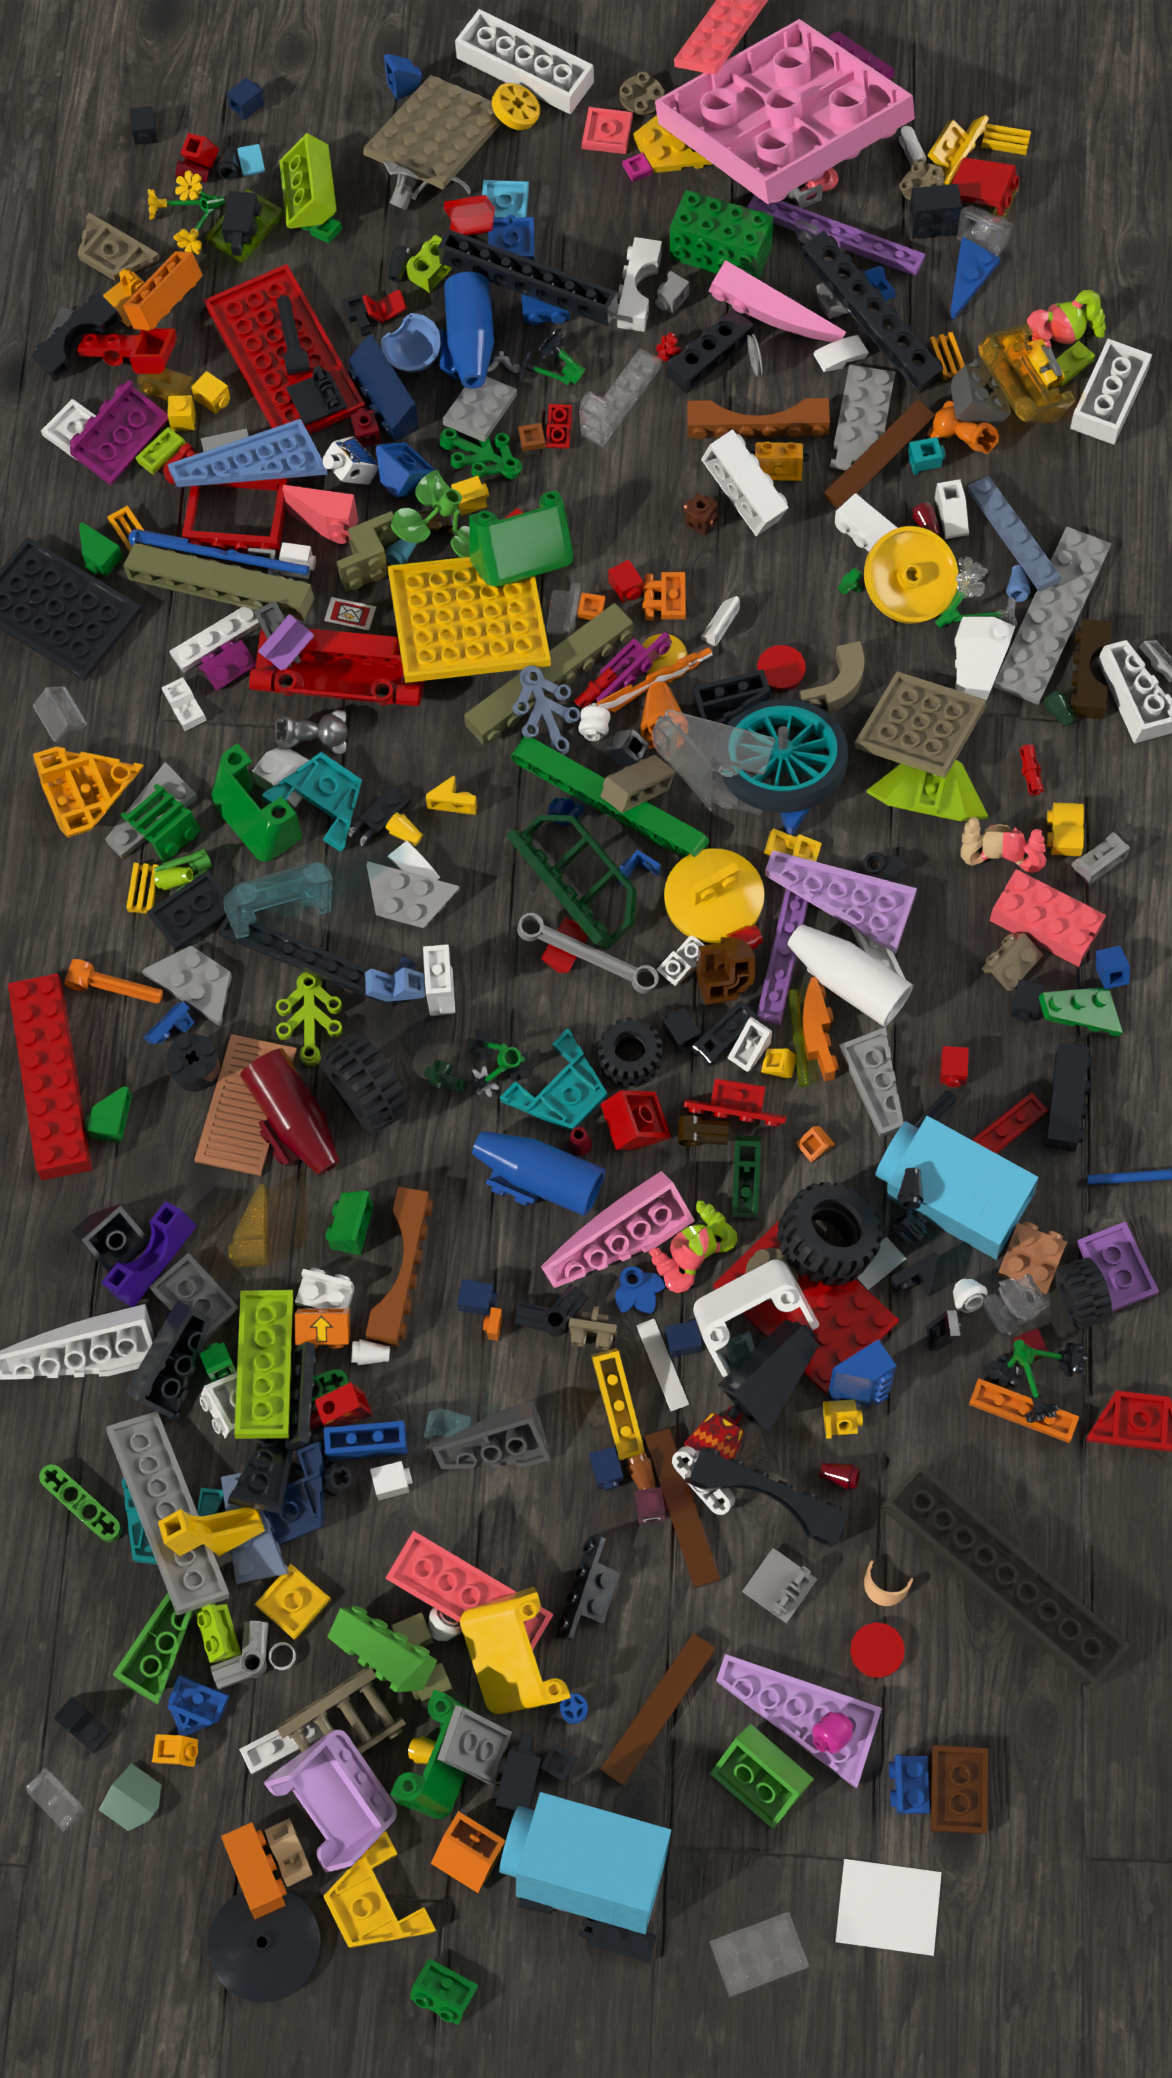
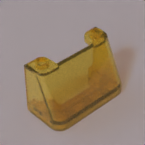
M1028 323L986 335L979 345V355L1020 420L1039 424L1053 423L1076 401L1071 391L1059 393L1058 388L1049 391L1027 355L1033 348L1031 345L1028 346V336L1033 331Z

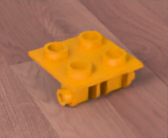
M123 269L119 273L121 281L107 291L103 297L118 311L122 317L121 322L129 328L132 324L123 305L145 282L134 272Z

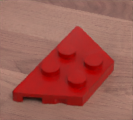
M1116 1390L1088 1434L1086 1442L1172 1452V1401L1170 1397Z

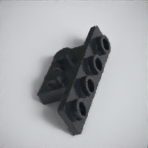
M601 1535L589 1536L583 1545V1556L580 1565H578L574 1572L575 1580L571 1591L566 1596V1607L563 1616L557 1623L556 1638L559 1640L573 1639L580 1616L597 1624H604L620 1572L598 1563L606 1540Z

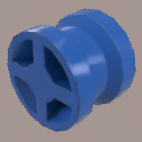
M570 1694L571 1698L561 1702L560 1711L566 1722L578 1724L587 1717V1702L579 1694Z

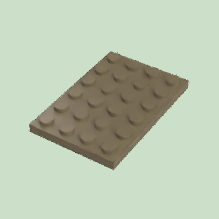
M430 75L365 145L363 155L381 163L384 160L391 161L400 167L412 171L420 180L444 189L502 122L495 115L491 100Z

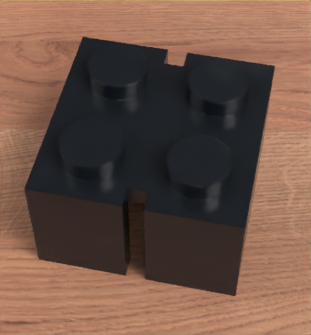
M958 184L912 188L909 209L912 239L957 235L962 209Z

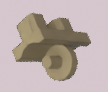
M594 1306L592 1313L582 1312L583 1320L570 1318L569 1332L571 1333V1344L573 1346L585 1347L587 1335L597 1336L596 1349L610 1350L613 1339L617 1337V1325L607 1324L608 1315L599 1314V1306Z

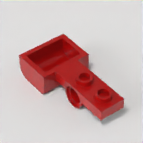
M154 328L149 331L141 330L139 335L88 334L83 335L77 350L79 356L103 357L104 361L111 366H119L122 364L124 357H130L135 373L160 374L167 365L177 341L175 329Z

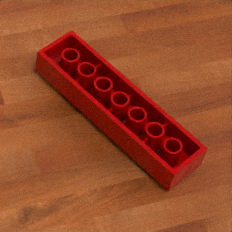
M58 974L8 983L36 1172L43 1181L92 1171L63 984Z

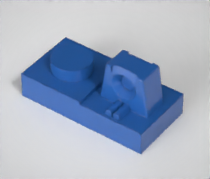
M178 1002L143 1038L149 1044H161L169 1037L170 1033L168 1031L173 1026L180 1032L185 1033L195 1023L187 1012L189 1007L184 1002Z

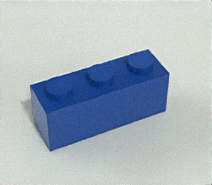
M404 1421L324 1428L325 1455L328 1461L408 1454L407 1432Z

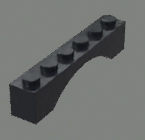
M705 1447V1449L701 1448L696 1451L684 1482L706 1492L727 1488H741L765 1494L780 1503L792 1514L806 1537L829 1547L838 1543L848 1517L847 1513L841 1511V1506L831 1502H827V1504L817 1500L818 1497L807 1491L800 1493L794 1490V1486L786 1481L778 1480L776 1482L768 1478L769 1474L758 1469L751 1471L745 1468V1464L737 1459L730 1458L727 1460L720 1457V1452L713 1448Z

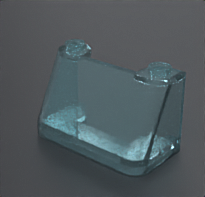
M312 862L235 885L224 897V910L236 939L249 936V924L256 922L255 911L300 899L303 909L308 908V905L315 907L319 915L331 912L333 878L326 865L320 862Z

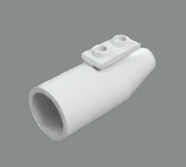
M803 924L794 931L787 945L805 964L807 971L814 975L822 985L883 1027H886L895 1018L912 992L913 984L849 941Z

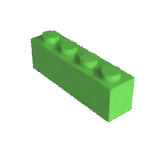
M167 1593L113 1673V1676L140 1695L159 1704L186 1628L197 1609L177 1615L169 1593Z
M353 1605L352 1607L340 1608L327 1636L347 1654L358 1655V1662L362 1666L376 1669L375 1676L381 1681L386 1679L392 1682L390 1688L394 1692L425 1689L437 1662L435 1658L429 1655V1650L419 1645L414 1646L408 1642L409 1638L406 1635L391 1631L387 1628V1623L380 1619L369 1617L367 1615L368 1612L362 1607Z

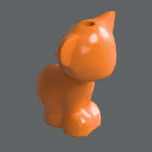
M947 401L943 408L935 414L932 427L927 432L929 438L937 437L938 439L950 438L956 434L971 449L984 454L990 453L999 441L998 431L990 423L983 422L976 425L970 421L962 422V420L956 419L952 401Z

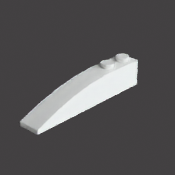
M143 1304L68 1324L1 1350L0 1380L32 1379L34 1376L58 1378V1375L84 1377L85 1374H99V1377L138 1369L155 1340L146 1305Z

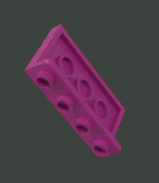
M130 380L125 384L121 383L114 392L115 396L110 401L106 400L101 405L97 416L90 417L84 426L85 429L80 434L76 433L69 443L70 455L110 486L169 421L168 414L137 391Z

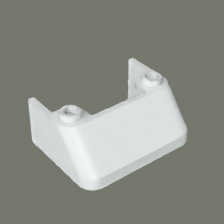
M773 1259L706 1294L695 1302L693 1312L700 1332L723 1377L731 1372L720 1348L728 1343L730 1338L729 1330L725 1324L727 1320L771 1298L775 1306L784 1312H790L800 1307L812 1330L820 1325L788 1264L783 1260Z

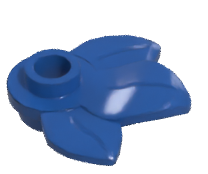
M635 1266L625 1268L620 1274L621 1286L615 1293L617 1307L622 1313L627 1312L634 1306L643 1313L652 1314L656 1306L654 1293L665 1289L663 1280L657 1274L644 1273ZM634 1276L638 1281L635 1284H631L628 1282V1278Z

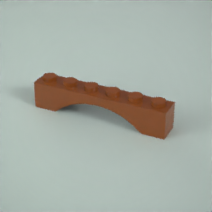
M805 398L797 405L785 411L760 416L735 413L720 407L711 400L687 401L688 438H720L731 430H734L736 435L739 434L742 438L765 436L767 438L775 436L798 437L807 435L820 437L829 435V398Z
M403 1187L397 1188L393 1214L403 1236V1262L398 1278L390 1292L379 1304L371 1309L366 1330L367 1341L399 1347L400 1339H405L407 1324H404L405 1315H410L412 1308V1299H409L411 1290L416 1289L418 1275L414 1274L416 1265H421L423 1250H420L421 1240L426 1241L428 1225H425L427 1216H431L433 1210V1201H430L427 1191Z

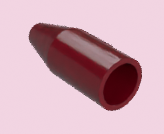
M284 1049L272 1050L260 1056L243 1069L240 1077L267 1118V1120L258 1122L262 1128L260 1134L267 1143H271L274 1147L273 1155L281 1165L284 1164L292 1167L296 1164L297 1160L301 1159L318 1176L334 1169L340 1163L325 1114Z

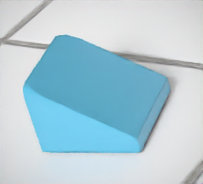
M259 144L237 149L243 177L265 172Z

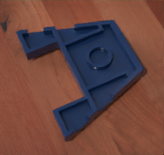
M316 1442L297 1450L305 1477L286 1485L281 1514L263 1510L265 1517L268 1518L272 1527L270 1529L275 1542H278L279 1546L325 1527L322 1442Z

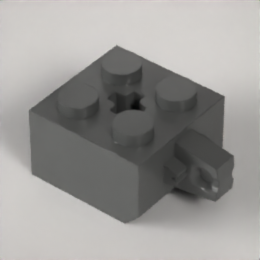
M975 358L972 363L966 364L953 377L950 386L956 419L970 421L976 425L983 422L990 423L997 428L1011 414L1005 378L1002 375L987 371L984 360Z

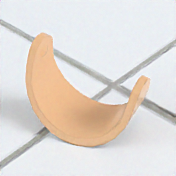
M871 1560L864 1578V1587L868 1597L876 1604L882 1606L898 1604L906 1597L914 1578H911L907 1587L899 1592L883 1591L872 1581L870 1570L874 1561Z

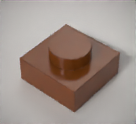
M541 423L518 427L523 452L546 448Z

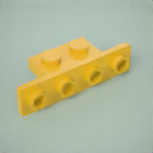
M986 115L973 120L966 132L954 120L948 121L927 155L937 166L943 169L945 174L943 185L952 184L963 157L966 158L967 154L975 148L976 139L986 129L985 124L989 119Z

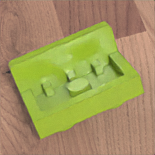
M215 1603L195 1611L197 1624L200 1627L204 1648L210 1663L227 1661L242 1655L227 1604L215 1606Z

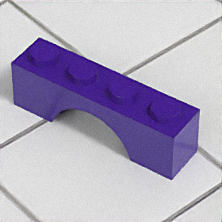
M167 1201L164 1202L150 1220L151 1239L143 1254L130 1263L117 1262L101 1282L117 1299L130 1307H134L149 1286H151L197 1227L181 1209Z

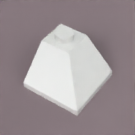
M277 747L265 753L252 770L255 784L266 791L270 790L309 760L290 748ZM292 792L286 802L295 808L302 797Z

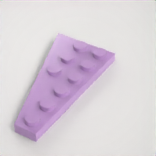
M773 850L765 869V876L896 954L917 888Z
M725 1654L716 1682L857 1789L882 1708ZM828 1712H841L853 1724L852 1740L836 1754L827 1751L821 1752L813 1743L812 1727Z

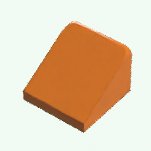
M813 1126L795 1143L811 1163L835 1146L820 1126Z

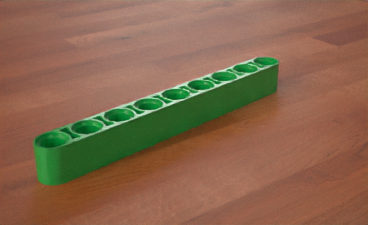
M523 737L510 756L520 767L682 858L690 854L696 857L709 843V839L703 833L648 802H644L621 813L601 797L605 778L533 738Z

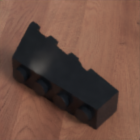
M177 1300L125 1393L136 1401L179 1422L181 1415L179 1410L182 1401L186 1400L188 1393L186 1388L190 1375L194 1374L196 1368L194 1363L197 1353L201 1352L211 1319L198 1310Z

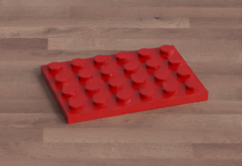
M779 1220L713 1284L715 1290L746 1274L747 1264L758 1250L767 1248L780 1249L779 1247L782 1243H779L777 1240ZM798 1274L797 1283L820 1324L818 1328L812 1330L800 1307L790 1312H784L779 1310L773 1301H764L741 1313V1315L764 1337L770 1335L785 1319L794 1323L798 1321L802 1326L804 1324L807 1325L815 1333L816 1336L813 1339L819 1346L803 1374L827 1395L833 1368L876 1340L881 1341L899 1323V1319L856 1279L844 1285L838 1286L834 1282L832 1286L822 1285L821 1281L814 1283L809 1281L808 1276L803 1275L802 1277Z

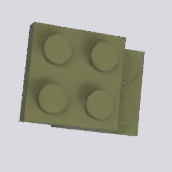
M392 511L347 529L353 555L337 561L340 581L345 593L350 590H358L363 585L372 581H379L388 575L385 550L399 540L391 527Z

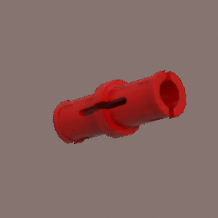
M608 667L594 682L591 681L588 684L589 687L574 702L581 709L589 706L619 676Z
M1024 745L1022 748H1019L1023 765L1021 771L1027 782L1028 794L1031 796L1040 795L1041 792H1044L1040 775L1042 769L1036 758L1035 746Z

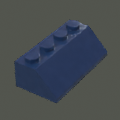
M372 334L368 335L349 358L350 369L348 373L351 380L359 384V391L363 399L369 400L370 409L374 410L375 418L379 416L384 433L386 435L390 434L395 442L419 430L416 404Z

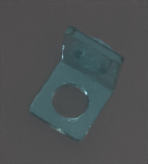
M439 1407L429 1412L424 1437L430 1438L434 1435H440L448 1438L470 1427L472 1417Z

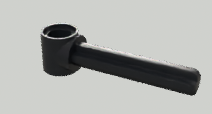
M280 295L276 302L287 348L283 355L287 374L289 376L309 372L311 370L307 351L300 346L289 296Z

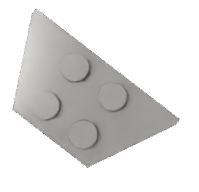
M367 861L375 913L383 918L425 929L433 921L436 914L440 913L446 906L445 904L452 896L460 890V886Z
M189 946L142 971L144 976L218 1026L222 1024V1014L228 997L227 990L230 987L232 977L231 972L193 946Z

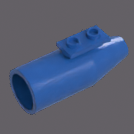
M461 272L449 277L444 284L447 332L443 329L439 330L441 341L439 365L441 370L454 380L459 375L464 387L476 389L485 383L494 346L491 288L489 280L484 275L476 272Z
M481 1131L472 1150V1154L493 1170L490 1179H487L486 1182L487 1185L492 1186V1192L505 1196L506 1193L515 1196L514 1201L525 1206H529L530 1203H538V1197L582 1216H587L593 1207L606 1172L600 1166L539 1140L527 1137Z

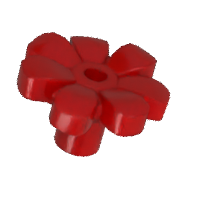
M671 332L667 336L663 335L661 338L662 344H658L656 347V352H658L657 358L662 362H667L670 355H679L681 353V348L675 346L677 338Z

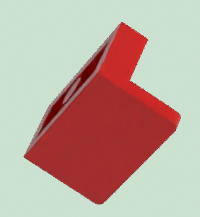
M487 195L444 202V211L451 219L450 230L463 235L492 231L495 207Z

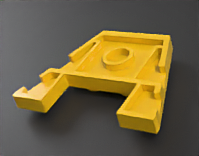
M657 115L633 133V139L640 152L644 153L653 173L681 170V167L690 166L698 169L703 168V165L712 164L698 152H692L687 144L659 125Z
M386 1831L323 1896L349 1948L430 1934L436 1931L425 1907L400 1921L397 1920L373 1872L375 1867L398 1855Z

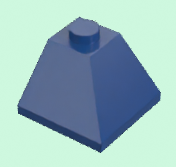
M406 442L381 444L376 447L380 481L392 496L412 495L416 491L420 480L435 470Z

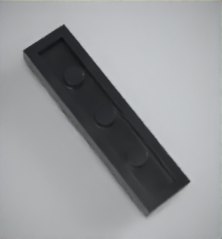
M307 1341L292 1349L289 1438H286L285 1448L290 1450H296L308 1444L311 1436L310 1415L313 1409L311 1404L314 1387L313 1366L316 1357L314 1354L315 1344Z

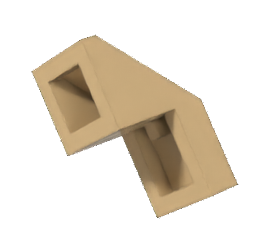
M290 1818L264 1830L287 1887L313 1875Z

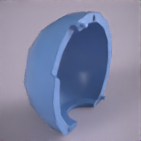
M411 313L403 319L402 325L395 332H388L382 338V352L389 363L400 371L415 373L425 370L438 357L441 348L439 330L435 323L426 316Z

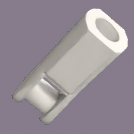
M904 126L900 132L899 143L911 166L915 162H923L925 164L926 156L919 141H917L918 139L913 128Z

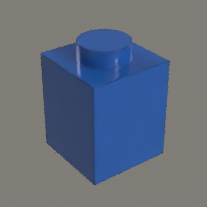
M1121 946L1096 951V971L1105 989L1130 984V965Z

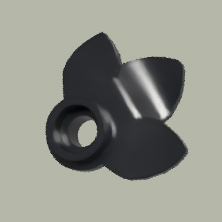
M872 852L864 858V875L901 884L898 873L904 871L907 866L900 857L896 855L884 856L879 852ZM874 862H880V866L877 869L871 867Z

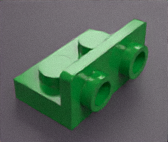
M429 1958L413 1984L410 1999L419 2007L428 2008L437 2013L444 2021L459 2025L466 2008L477 1991L478 1985Z

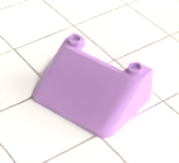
M342 1730L331 1731L274 1772L264 1782L268 1790L275 1796L285 1795L292 1789L326 1840L318 1847L317 1857L325 1872L352 1866L396 1819L397 1809L393 1800L351 1739Z

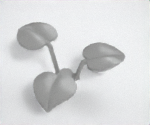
M384 160L383 163L390 175L398 174L397 184L390 203L407 210L410 200H415L428 183L423 181L413 193V187L405 184L406 176L419 179V177L404 167ZM455 176L452 180L461 184L470 195L471 189L469 186Z

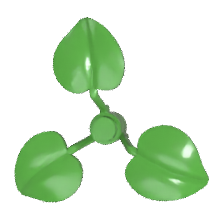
M434 470L420 480L415 491L418 500L423 505L433 506L434 510L426 519L422 520L421 515L413 509H399L392 517V530L398 537L407 542L420 543L425 541L430 535V530L425 524L438 512L445 517L454 515L452 532L455 536L451 540V546L459 557H470L469 527L462 526L457 530L458 515L460 513L457 507L462 501V496L457 490L449 488L439 471Z

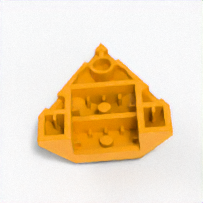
M53 747L33 754L43 791L60 830L68 838L92 830L144 767L143 764L134 763L132 765L122 763L119 759L85 752L80 754L66 751V748Z

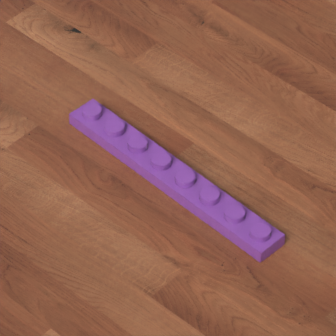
M754 195L747 207L758 212H766L768 215L773 216L774 224L811 238L825 231L829 236L831 235L836 239L839 248L913 276L917 275L925 259L924 253L784 201L767 204Z

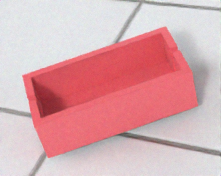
M1016 869L1006 885L1005 891L1002 892L993 907L990 921L1014 934L1025 933L1035 945L1079 967L1090 949V945H1092L1102 928L1106 915Z

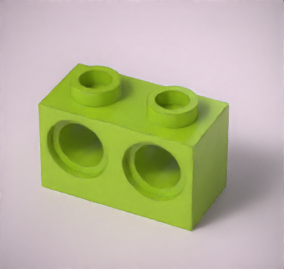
M434 235L430 241H426L420 252L416 256L411 257L406 266L408 279L429 293L452 269L440 263L438 245L442 239L437 235Z

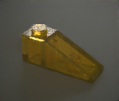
M259 1184L233 1234V1243L229 1244V1258L233 1259L236 1267L268 1266V1192L265 1184Z

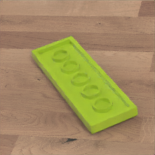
M293 1290L241 1291L235 1439L289 1438Z

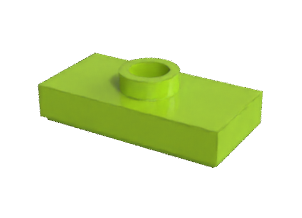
M168 427L135 457L136 461L154 475L179 452L186 442Z

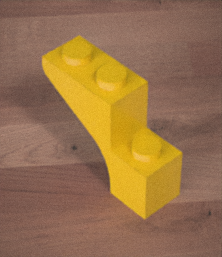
M249 1507L208 1516H193L180 1509L158 1521L164 1544L179 1556L202 1544L207 1546L216 1555L221 1556L265 1531L259 1510Z

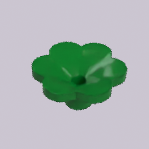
M854 568L850 573L845 574L841 580L842 583L838 586V591L843 595L847 594L850 590L858 593L862 589V585L858 582L862 572Z

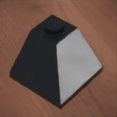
M120 1204L90 1214L71 1231L108 1273L117 1262L127 1263L150 1242L148 1237Z

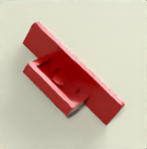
M715 1078L711 1103L691 1099L684 1101V1107H688L689 1112L704 1114V1110L714 1112L716 1117L729 1118V1115L740 1116L739 1120L755 1122V1119L765 1120L766 1125L779 1127L780 1123H786L787 1115L762 1111L766 1086Z

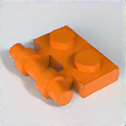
M661 572V581H654L653 574H646L642 592L645 593V601L642 603L645 620H654V612L661 611V620L686 619L685 572ZM655 592H661V600H654Z

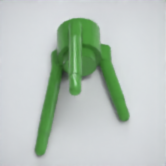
M201 849L188 856L164 862L161 866L155 867L154 871L158 872L188 863L192 872H198L193 876L194 880L206 872V869L212 867L206 851Z

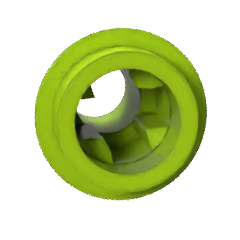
M172 867L155 872V884L159 889L169 890L192 882V869L189 867Z

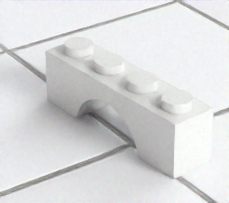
M635 237L633 246L628 247L627 260H629V264L624 265L622 279H625L624 285L620 284L618 298L620 299V304H618L614 314V318H617V328L645 332L649 315V299L641 295L636 287L642 279L658 274L662 257V241Z

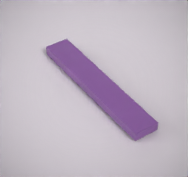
M787 888L757 1012L759 1021L778 1025L782 1023L797 957L787 944L794 931L801 924L804 925L809 904L807 900Z

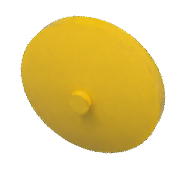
M900 527L883 535L872 546L865 561L864 581L870 599L883 614L898 622L917 624L933 619L949 606L958 587V567L951 549L938 535L921 527Z

